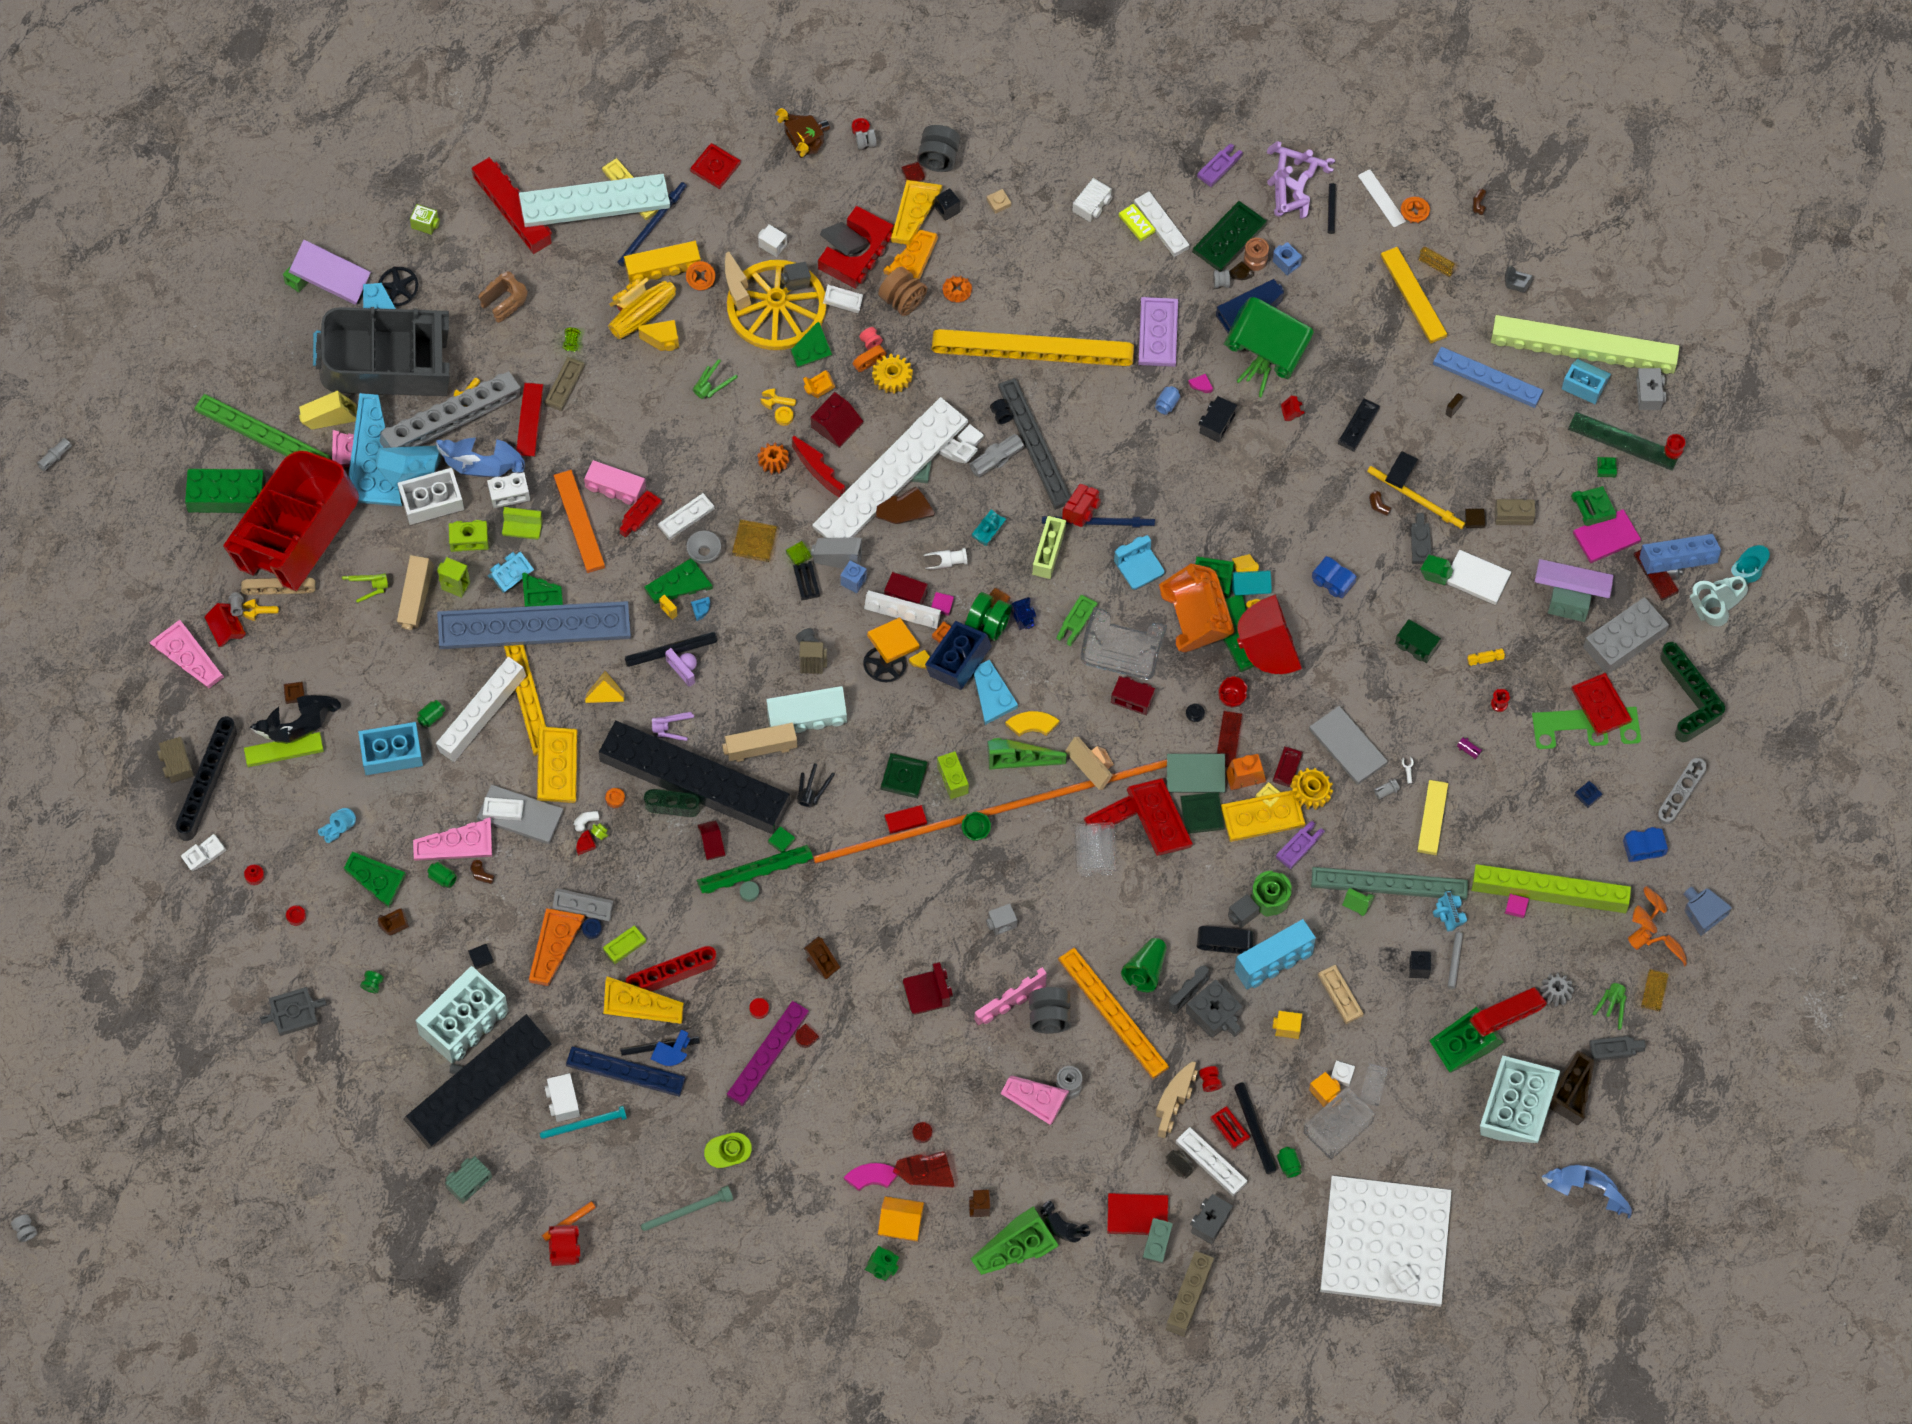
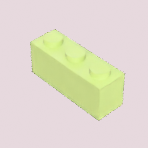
M1051 516L1047 517L1033 563L1032 575L1051 579L1064 537L1066 520Z

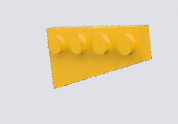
M906 181L891 237L892 243L910 245L934 205L935 197L943 190L942 185Z
M608 976L606 977L603 1014L682 1023L683 1002Z

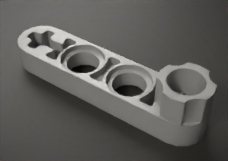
M1695 758L1690 761L1659 809L1658 818L1663 824L1674 822L1699 781L1705 776L1706 763L1704 760ZM1698 766L1702 769H1698L1695 774L1693 773L1694 767ZM1690 779L1693 785L1690 788H1685L1682 786V781ZM1678 794L1682 796V802L1679 804L1674 803L1671 799L1673 795ZM1671 806L1673 808L1670 813L1671 818H1663V812L1667 813Z

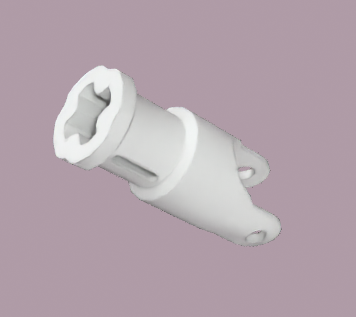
M962 548L960 551L950 552V550L923 555L936 554L942 559L940 565L925 569L952 567V565L960 563L968 565L965 548Z

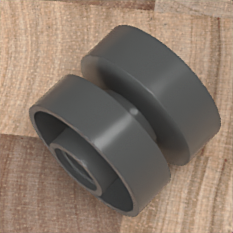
M927 126L923 130L917 161L924 168L932 171L946 172L952 170L960 144V135L947 126Z
M1045 987L1029 993V1009L1032 1011L1030 1013L1031 1030L1038 1033L1053 1034L1064 1032L1071 1028V1012L1068 1010L1071 1007L1068 990L1057 987Z

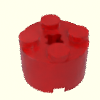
M549 1226L548 1235H551L549 1240L551 1266L578 1264L580 1257V1245H576L579 1238L578 1226Z

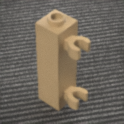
M793 723L725 736V743L722 744L724 755H728L729 761L736 760V762L744 761V758L778 751L782 753L789 752V749L797 748V738Z

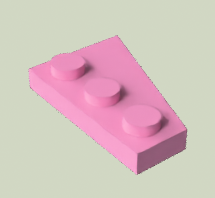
M1016 1076L1008 1078L1001 1092L1003 1096L1049 1125L1054 1122L1069 1093L1068 1090Z

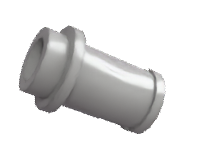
M238 592L232 593L228 598L231 605L230 612L233 616H240L243 613L242 603L244 598Z
M1389 779L1388 783L1375 788L1374 792L1380 800L1393 792L1396 794L1400 787L1395 779Z

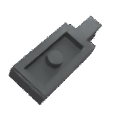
M1416 513V523H1412L1410 530L1412 564H1423L1428 555H1431L1429 523H1424V513Z
M1629 1036L1589 1041L1591 1058L1594 1061L1636 1056L1637 1052H1643L1646 1048L1645 1040L1634 1041Z

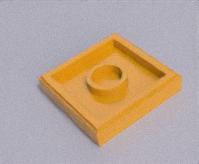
M900 617L867 632L868 638L886 663L918 650L920 646Z

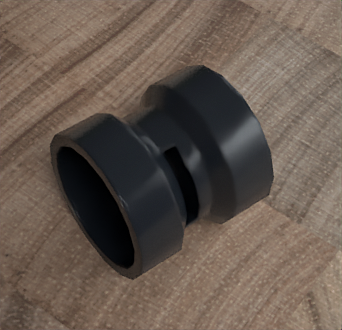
M998 399L990 405L992 413L995 414L997 424H1005L1014 417L1012 410L1008 409L1009 404L1006 399Z

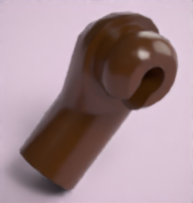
M1479 189L1473 197V212L1475 214L1483 215L1486 207L1481 205L1486 195L1484 189Z
M1379 491L1372 492L1369 496L1371 508L1388 516L1391 507L1382 503V495Z

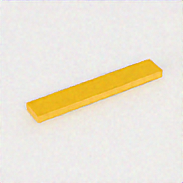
M1394 247L1382 252L1381 258L1430 344L1446 338L1447 332L1399 248Z

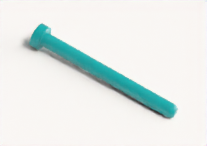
M619 1106V1110L541 1131L540 1137L545 1139L617 1118L625 1120L627 1117L624 1106Z

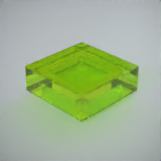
M802 541L786 549V554L793 564H797V566L812 558L811 553Z

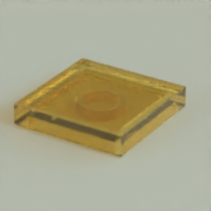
M740 520L732 556L769 562L777 526Z

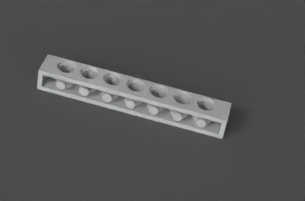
M509 371L504 374H498L492 380L484 381L477 387L467 389L456 397L452 396L441 404H435L424 412H418L412 418L404 419L393 427L385 428L380 433V443L383 448L420 446L518 399L521 388Z

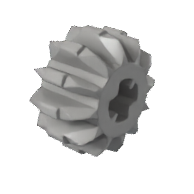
M1556 973L1555 977L1550 974L1547 979H1543V986L1540 987V992L1543 993L1542 997L1544 999L1548 998V1005L1554 1002L1555 1007H1557L1560 1002L1564 1006L1566 1000H1571L1574 988L1570 987L1572 981H1566V975L1561 978L1559 973Z

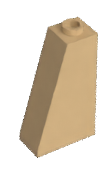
M410 555L397 618L398 624L402 625L401 628L413 630V627H419L434 569V564L429 558Z

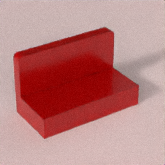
M217 603L205 615V620L219 647H223L230 639H242L246 635L238 617L231 614V605L225 603Z

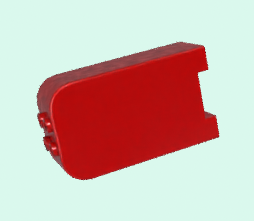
M308 451L293 452L278 466L223 547L240 571L254 576L258 569L275 574L283 587L297 592L359 501V493L342 465L338 462Z

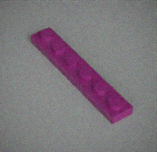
M794 1001L790 1003L727 1092L728 1098L741 1106L746 1104L808 1016L809 1010Z

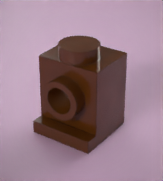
M973 1190V1197H969L970 1217H990L989 1190Z

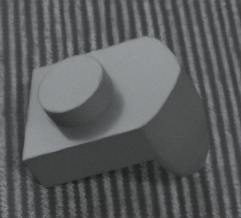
M1508 266L1505 272L1506 287L1525 293L1533 281L1532 275L1518 272L1513 266Z

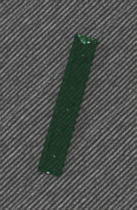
M1575 412L1568 429L1673 471L1678 458H1668L1664 452V446L1578 412Z

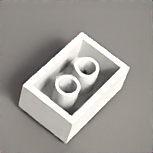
M452 468L398 483L399 493L409 525L464 510L462 497Z

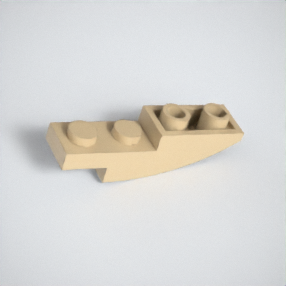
M1191 1062L1185 1066L1165 1089L1156 1110V1116L1162 1118L1158 1137L1166 1138L1167 1132L1171 1133L1174 1121H1171L1172 1115H1177L1180 1104L1184 1105L1186 1099L1190 1100L1193 1090L1190 1084L1191 1081H1196L1198 1070H1195L1196 1062Z

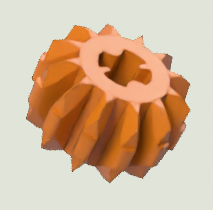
M776 442L773 446L767 443L766 448L761 447L760 453H758V465L763 467L764 472L770 470L771 475L774 471L780 474L781 469L786 470L789 463L788 451L784 450L783 444L777 447Z

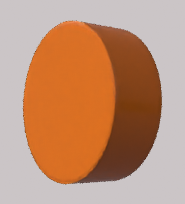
M611 788L605 795L607 805L612 808H619L625 802L624 792L619 788Z

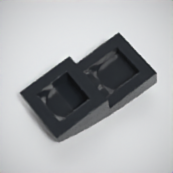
M1401 451L1385 481L1402 489L1418 459Z

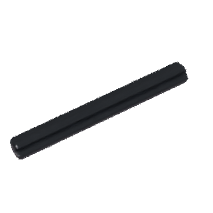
M710 632L625 656V663L627 667L663 658L666 657L665 653L670 648L676 654L716 643L717 637L715 632Z
M1238 1083L1234 1089L1266 1174L1275 1173L1276 1166L1245 1083Z

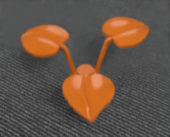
M1645 886L1644 894L1655 906V911L1649 916L1641 906L1635 907L1632 922L1639 923L1642 927L1630 935L1628 941L1638 950L1645 944L1649 946L1654 942L1662 940L1683 962L1685 967L1687 964L1685 952L1673 937L1667 935L1650 940V937H1652L1650 931L1654 934L1657 933V927L1652 919L1659 910L1666 913L1667 906L1656 892Z

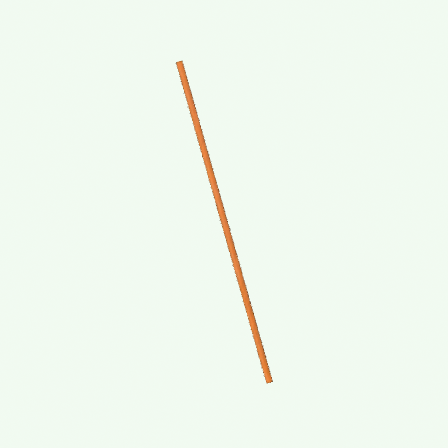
M1167 759L1114 773L1108 783L1167 767ZM1089 780L976 812L991 816L1096 786ZM967 814L813 856L814 863L824 862L962 824V820Z

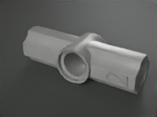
M1013 434L1000 444L994 443L989 446L983 455L969 463V467L975 476L981 477L994 467L1000 468L1006 464L1011 456L1024 448V444L1018 435Z

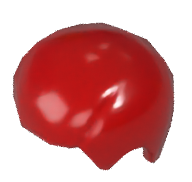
M1227 677L1219 686V700L1225 706L1231 708L1239 707L1247 697V684L1239 677Z

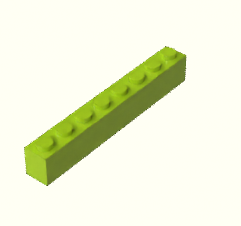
M1476 864L1471 891L1502 896L1513 894L1529 898L1530 900L1626 913L1630 901L1631 887Z

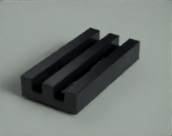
M808 561L807 564L800 563L798 566L794 564L793 569L801 601L820 597L812 561ZM808 568L810 571L815 593L813 594L810 588L806 569ZM798 570H802L808 595H804Z

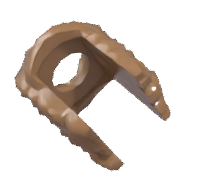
M510 271L500 274L494 281H491L478 296L481 301V307L484 309L506 291L511 293V296L492 310L497 323L502 322L506 317L517 311L518 307L524 304L528 294L525 285L518 282L514 278L515 275Z

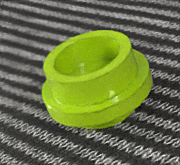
M594 823L592 825L593 828L590 831L600 840L609 836L607 834L608 829L601 823L598 825Z

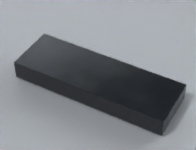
M1364 398L1340 437L1338 444L1355 452L1380 410V406Z

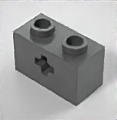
M1213 1194L1209 1199L1205 1198L1200 1207L1202 1209L1199 1216L1195 1215L1190 1223L1192 1226L1191 1233L1212 1245L1232 1213L1233 1205Z

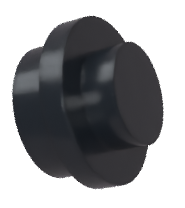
M1191 704L1187 707L1186 717L1189 721L1199 722L1204 718L1205 710L1201 705Z

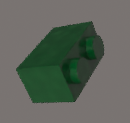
M1408 619L1396 635L1395 644L1400 650L1412 654L1418 661L1428 663L1438 649L1441 638Z

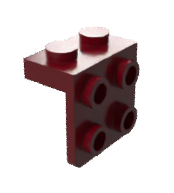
M940 962L932 964L931 972L903 979V986L913 1015L950 1006V998L953 997L951 986L946 984L945 980L948 979L945 968L941 967Z

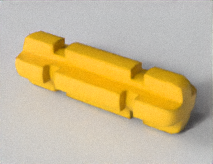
M1500 648L1495 649L1494 652L1490 650L1480 652L1478 655L1470 654L1467 657V661L1472 666L1477 665L1478 662L1483 664L1493 662L1494 659L1497 661L1503 660L1505 653Z

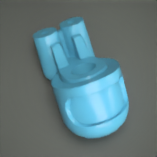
M349 808L337 810L331 814L330 824H326L318 829V834L325 836L324 840L326 843L338 839L340 833L349 830L355 825V813Z

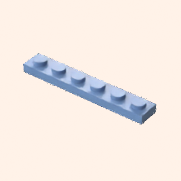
M1444 347L1440 348L1433 362V365L1533 408L1536 407L1543 393V390Z

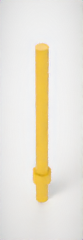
M1372 466L1368 468L1367 472L1439 515L1446 523L1450 522L1460 529L1464 528L1466 523L1456 518L1449 510H1443L1405 486L1400 489L1386 482V474Z

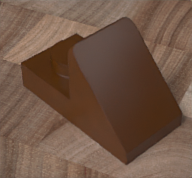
M818 936L804 948L809 956L806 960L825 980L841 968L821 937Z

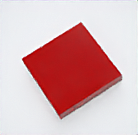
M710 143L691 166L690 172L716 188L721 189L739 167L741 160Z

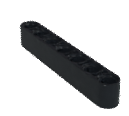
M222 717L217 722L176 822L177 833L183 841L192 840L196 835L236 737L237 730L231 717ZM226 726L231 727L229 730H223ZM219 743H224L221 747L216 746ZM211 760H217L216 763H209ZM204 777H211L209 780H202ZM199 793L204 794L202 797H195ZM192 810L197 811L195 814H188ZM185 827L190 828L188 831H181Z

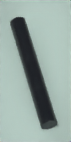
M1335 183L1329 184L1328 234L1335 233Z

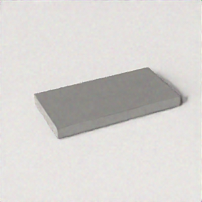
M1340 706L1309 727L1313 735L1357 785L1388 763Z
M492 784L486 795L489 798L524 801L522 821L491 818L492 826L550 844L564 812L563 808ZM484 802L477 816V821L486 819L483 818Z

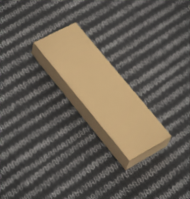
M1074 737L1065 752L1099 790H1103L1113 775L1079 737Z
M1336 965L1319 972L1318 977L1345 1024L1363 1017L1364 1013Z

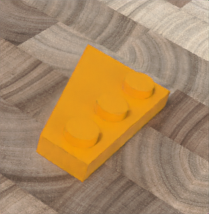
M919 230L910 245H906L903 252L897 254L894 258L893 263L890 266H886L883 270L884 274L889 275L896 268L902 266L913 274V279L918 278L920 280L937 242L938 235Z

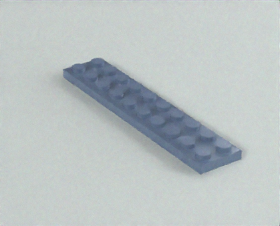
M628 601L437 612L439 649L631 639Z

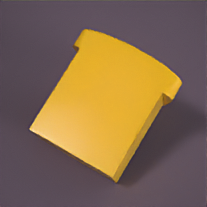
M1250 554L1232 558L1236 572L1258 571L1259 569L1258 563L1254 561Z

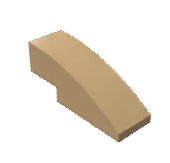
M727 252L725 256L726 279L732 300L737 310L740 311L751 305L749 294L746 291L749 286L746 276L730 252Z

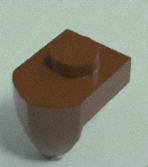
M402 908L385 916L380 915L378 917L379 928L389 936L409 927Z

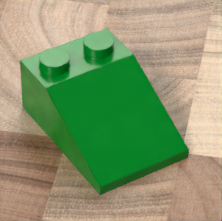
M1477 1006L1429 1040L1449 1073L1485 1056L1504 1043L1497 1031L1482 1037L1471 1024L1470 1019L1482 1011Z

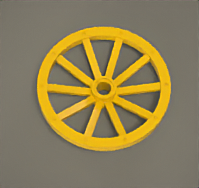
M768 260L754 264L744 270L743 273L747 280L753 277L767 294L746 290L750 298L763 301L745 307L740 311H735L730 291L728 292L727 313L736 333L746 342L756 347L767 350H785L793 348L817 322L822 325L826 315V304L823 303L825 291L819 279L810 270V284L815 292L789 295L787 294L791 290L787 291L786 287L780 289L781 272L784 270V265L794 264V262ZM776 270L775 287L771 289L758 275L759 273ZM818 298V312L815 314L789 301ZM766 307L749 330H746L738 320L740 316ZM785 307L814 321L801 333ZM770 312H773L772 340L754 335ZM779 312L782 313L796 336L777 340Z

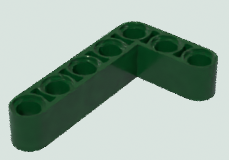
M1667 642L1663 646L1660 660L1698 708L1697 711L1680 720L1675 731V737L1678 741L1688 742L1719 723L1723 718L1725 705L1681 648L1674 642ZM1666 652H1671L1674 655H1668ZM1678 666L1684 667L1685 670H1680ZM1701 695H1704V696H1706L1708 699H1703V698H1701L1700 696H1701ZM1712 710H1717L1719 714L1713 713ZM1697 719H1700V720H1702L1704 723H1699V722H1697L1696 720H1697ZM1681 729L1688 730V733L1682 732Z

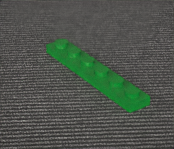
M804 845L700 878L696 881L702 894L712 893L722 887H731L737 882L750 881L753 877L759 875H769L772 871L778 869L785 870L797 863L804 864L808 860L813 859L808 845Z

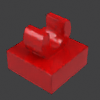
M1291 395L1281 404L1285 421H1292L1295 417H1301L1305 413L1300 410L1302 402L1298 401L1297 396Z

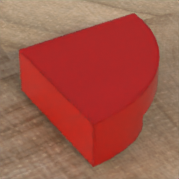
M589 830L583 832L578 839L576 845L578 856L596 849Z

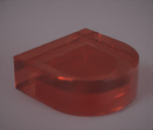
M806 1023L795 1034L796 1043L802 1048L811 1047L819 1039V1036Z

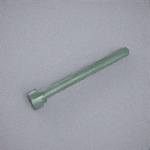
M729 1186L720 1188L721 1190L717 1191L718 1194L645 1222L641 1225V1229L647 1231L719 1201L730 1202L734 1199Z

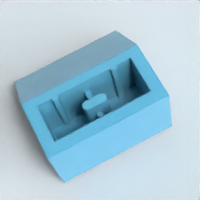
M1577 359L1571 365L1564 378L1562 390L1596 404L1611 374Z

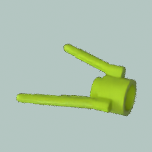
M386 573L342 576L343 580L371 581L372 588L377 589L356 600L357 603L384 593V588H388Z

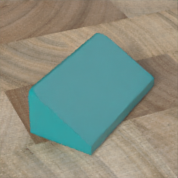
M1271 571L1233 572L1232 590L1234 595L1271 594Z

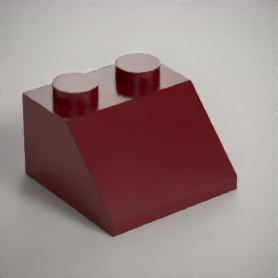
M836 392L811 416V428L838 448H841L863 424V420L852 405Z

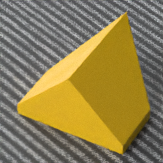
M604 671L587 692L585 703L624 702L625 696L621 688Z

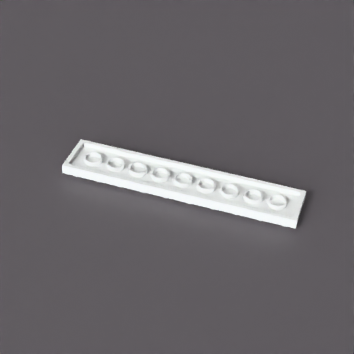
M940 397L812 525L813 528L824 538H853L876 515L877 506L890 497L895 496L968 423V419Z

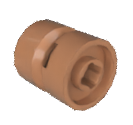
M1252 238L1245 245L1244 264L1252 271H1259L1266 267L1269 245L1264 239Z

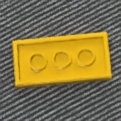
M539 726L537 800L575 803L577 729Z
M1290 790L1222 804L1221 811L1229 841L1233 842L1305 827L1299 800L1294 801L1296 795H1291ZM1280 797L1271 807L1263 802V800L1271 801L1273 798Z

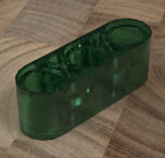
M650 789L644 794L645 808L651 813L695 817L700 812L699 798L694 794ZM650 799L657 800L655 803L648 802ZM670 801L676 802L675 805H668L667 803ZM688 804H695L692 808L687 807Z

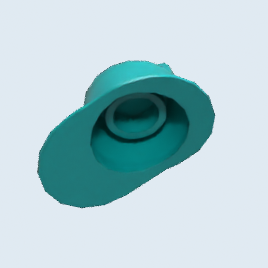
M1762 545L1748 548L1732 566V574L1735 577L1744 578L1747 585L1759 580L1763 573V567L1770 558L1768 548Z

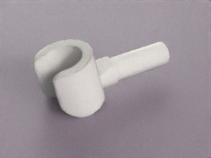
M1404 757L1402 758V765L1405 767L1407 784L1412 783V757H1410L1411 763L1409 765H1405Z

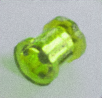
M573 327L566 328L564 330L566 335L565 342H563L562 348L566 351L575 352L579 347L577 343L578 337L581 336V331Z

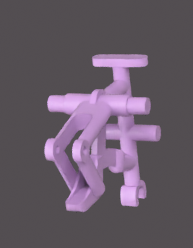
M1277 141L1267 149V154L1270 155L1274 152L1280 153L1278 168L1267 181L1269 186L1275 185L1276 209L1274 214L1280 217L1284 213L1299 209L1300 219H1303L1308 214L1310 198L1303 193L1307 179L1312 178L1317 166L1323 167L1325 173L1333 172L1334 169L1329 168L1328 164L1332 165L1335 163V160L1332 158L1322 160L1313 157V151L1310 149L1300 153L1282 147L1281 142ZM1287 156L1295 158V165H1300L1302 162L1310 163L1308 170L1300 175L1298 181L1289 177L1293 169L1291 166L1285 167ZM1286 186L1294 190L1292 197L1296 200L1288 204L1286 200Z

